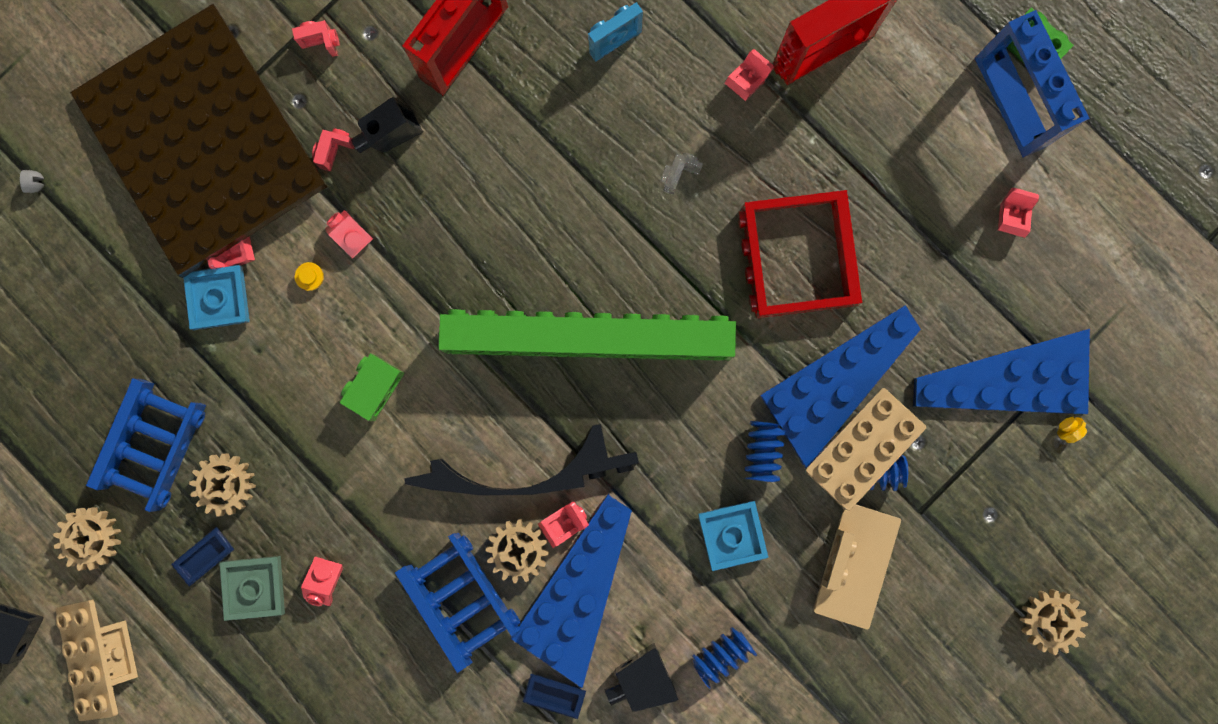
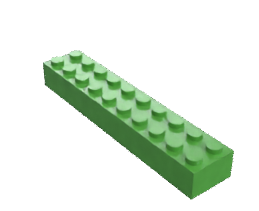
M451 309L448 310V315L440 314L439 350L446 354L730 361L735 357L736 321H728V316H711L709 321L699 320L698 315H682L680 320H670V315L654 314L652 319H641V314H623V319L612 318L610 313H594V318H583L582 313L566 312L565 317H555L553 312H536V317L524 315L522 311H506V316H498V314H495V311L478 310L477 315H469L465 310Z

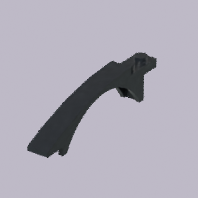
M601 424L592 426L582 449L569 465L555 476L539 484L514 489L482 485L461 475L444 459L430 461L432 473L404 478V481L407 485L430 490L481 496L535 495L585 487L583 475L588 474L590 480L606 476L605 471L616 468L617 473L634 470L633 464H638L639 461L637 452L608 457Z

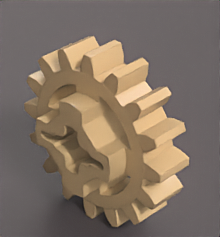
M221 454L220 458L218 455L209 456L210 462L206 460L199 462L202 470H193L192 473L197 476V480L190 481L189 485L196 486V491L190 495L191 497H199L200 500L196 503L197 507L206 505V514L213 513L214 511L218 517L224 516L225 512L228 515L236 514V508L240 510L246 507L243 500H251L253 498L248 493V490L256 488L255 484L249 483V479L255 475L254 473H246L245 470L249 467L248 463L239 465V456H233L230 459L229 454ZM223 465L230 467L231 470L224 473L222 469L217 467ZM227 479L223 485L225 490H219L222 486L221 480ZM221 497L224 501H228L229 503L220 504L215 502L214 500L219 499Z
M97 507L88 508L87 510L86 508L76 509V513H67L65 515L67 521L58 522L57 525L62 531L53 534L54 537L60 539V543L55 544L54 549L61 548L62 553H60L58 558H68L67 567L77 565L78 571L86 570L87 567L89 570L97 569L99 565L109 563L108 557L117 554L113 546L121 544L120 540L115 539V535L120 533L121 530L113 529L112 525L115 524L116 519L107 520V511H100L98 513Z
M522 519L517 520L516 526H513L509 520L506 521L505 530L500 526L496 528L498 536H489L488 539L494 544L493 546L486 547V551L493 555L487 560V563L495 562L496 567L492 572L495 574L501 570L503 572L502 580H505L510 575L512 576L513 583H517L519 576H522L524 581L527 582L529 581L530 572L535 576L539 575L537 565L545 567L546 562L541 557L549 555V551L542 549V546L548 540H540L538 536L542 530L538 529L534 532L532 530V522L524 527ZM518 532L529 535L533 540L526 541L520 538ZM506 535L508 544L505 549L499 551V544ZM514 542L518 548L523 547L525 549L521 554V559L518 558L517 554H511ZM537 550L535 561L529 566L527 558L530 553ZM508 561L514 564L517 570L507 567L503 562Z
M1050 589L1049 595L1044 591H1038L1039 599L1030 596L1028 599L1032 605L1030 607H1022L1027 612V617H1020V621L1027 624V627L1021 630L1022 633L1031 635L1027 641L1032 645H1037V649L1042 652H1046L1048 649V652L1053 655H1057L1058 648L1066 654L1069 653L1068 645L1077 648L1079 644L1075 639L1077 637L1085 638L1086 635L1080 629L1081 627L1088 626V623L1081 621L1080 618L1086 612L1082 609H1076L1080 602L1076 599H1070V594L1061 592L1059 595V591ZM1065 608L1068 610L1070 617L1065 614ZM1037 627L1043 630L1045 639L1039 634Z

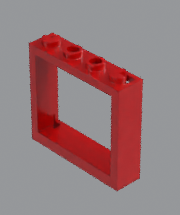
M436 0L402 45L420 80L444 96L507 10V0H491L489 7L482 4L484 0ZM416 41L424 45L420 51L412 48Z
M828 0L790 21L773 61L775 73L779 74L781 79H784L785 83L789 85L873 38L897 0Z
M847 190L744 202L741 208L742 211H738L739 227L744 228L745 239L741 240L743 256H748L749 267H745V277L747 284L752 285L753 295H749V305L751 306V312H755L756 319L856 307L862 304ZM831 203L844 297L767 306L755 212Z

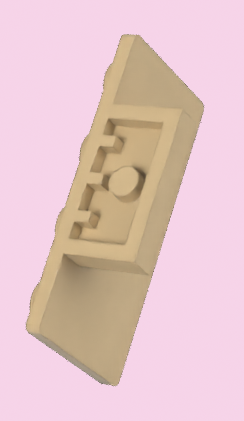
M882 388L822 449L818 457L806 468L805 472L845 510L849 511L923 433L926 425L888 390Z
M855 505L849 511L843 508L813 608L816 614L860 628H870L900 527V518L859 505Z
M94 600L57 607L56 625L61 633L62 653L66 658L69 671L68 682L73 690L74 710L78 715L79 721L110 718L118 715L112 686L138 677L126 620L100 627Z

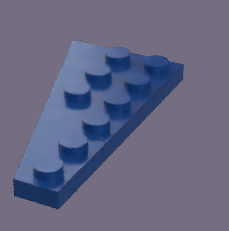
M906 305L760 395L777 424H780L778 425L780 429L786 432L785 437L805 468L812 463L921 330Z
M1090 329L914 378L913 407L1088 414Z
M609 494L588 523L589 526L579 536L519 625L521 630L511 637L514 642L581 688L584 685L632 512L630 508Z

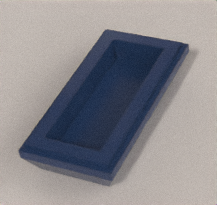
M216 527L171 565L190 587L235 549Z
M531 674L523 703L578 719L586 690Z

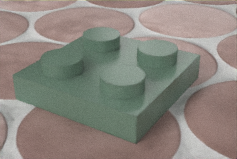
M281 556L220 562L224 621L285 614Z

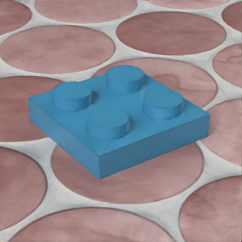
M637 2L630 7L628 5L621 7L615 12L613 18L607 22L604 20L600 21L590 29L588 33L589 53L595 62L642 32L643 11Z
M236 265L194 271L184 277L189 328L191 330L250 322L242 266Z
M754 500L698 513L712 571L769 558Z

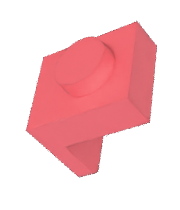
M325 20L320 22L307 21L301 23L299 27L292 28L294 40L302 49L325 43V47L332 57L338 56L336 46H340L337 32L335 29H330Z
M753 49L749 52L744 62L728 76L725 84L746 101L765 82L774 66Z
M333 128L332 132L322 129L319 143L316 142L312 150L313 163L320 169L331 171L339 145L351 149L355 148L349 133Z
M1011 188L1000 204L998 230L1026 238L1031 228L1032 209L1039 201V195L1018 188Z
M345 210L341 214L337 212L332 215L326 223L328 225L325 228L327 234L352 259L373 240Z
M250 236L219 256L211 257L208 260L209 268L241 266L255 261Z
M573 501L539 522L538 526L552 548H554L577 532L588 527L589 524L586 521L587 517L584 510Z
M314 557L301 587L303 598L309 604L314 606H322L323 604L331 606L333 601L332 594L343 570L342 564Z

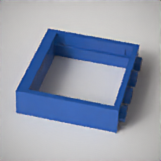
M1036 10L1008 22L974 58L1023 158L1048 147L1090 119ZM1032 21H1033L1034 24H1035V26H1033V27L1030 26V23H1031ZM1012 41L1054 123V126L1047 131L1006 50V47ZM998 53L1001 60L996 61L994 56ZM1077 109L1080 115L1076 120H1073L1075 115L1072 110Z

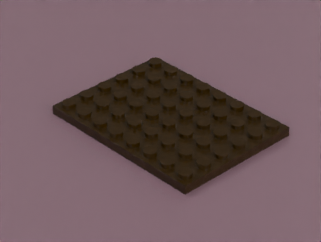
M214 4L206 7L70 92L172 267L181 278L208 263L211 257L219 256L328 187Z

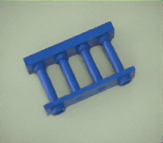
M132 378L86 486L95 490L110 489V486L116 485L149 499L145 507L146 511H160L168 504L171 498V492L169 491L195 430L204 421L206 405L190 402L188 408L154 395L152 391L154 383ZM150 405L182 418L183 421L177 435L142 421L141 414L144 407ZM137 431L171 445L172 447L166 461L131 448L129 442L133 433ZM127 458L160 472L154 488L120 475L118 468L121 461Z
M453 533L448 536L453 544L449 549L419 569L408 565L399 569L395 574L458 673L473 663L470 659L473 651L506 629L511 637L521 629L518 626L520 620L513 609H507L471 552L473 546L465 535L461 536L459 533ZM460 555L469 570L437 592L429 593L423 584L426 581L425 578ZM476 580L484 595L452 617H444L439 609L440 603ZM491 604L500 620L466 643L464 641L460 642L454 633L456 632V627Z

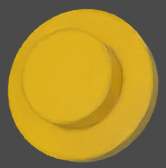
M303 263L295 271V282L303 290H316L323 283V271L315 263Z
M1080 417L1066 418L1059 424L1057 435L1067 443L1077 442L1087 433L1086 423Z

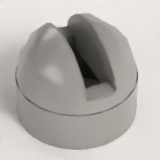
M33 170L21 171L20 186L23 193H35L44 188V184L38 183V181L44 180L41 173Z

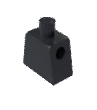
M392 97L358 120V125L362 132L351 138V141L359 153L371 147L383 153L422 134L423 130L412 109Z
M0 603V673L3 664L14 663L25 656L43 621V616Z
M655 643L616 668V676L619 683L604 689L611 706L627 699L632 712L679 700Z

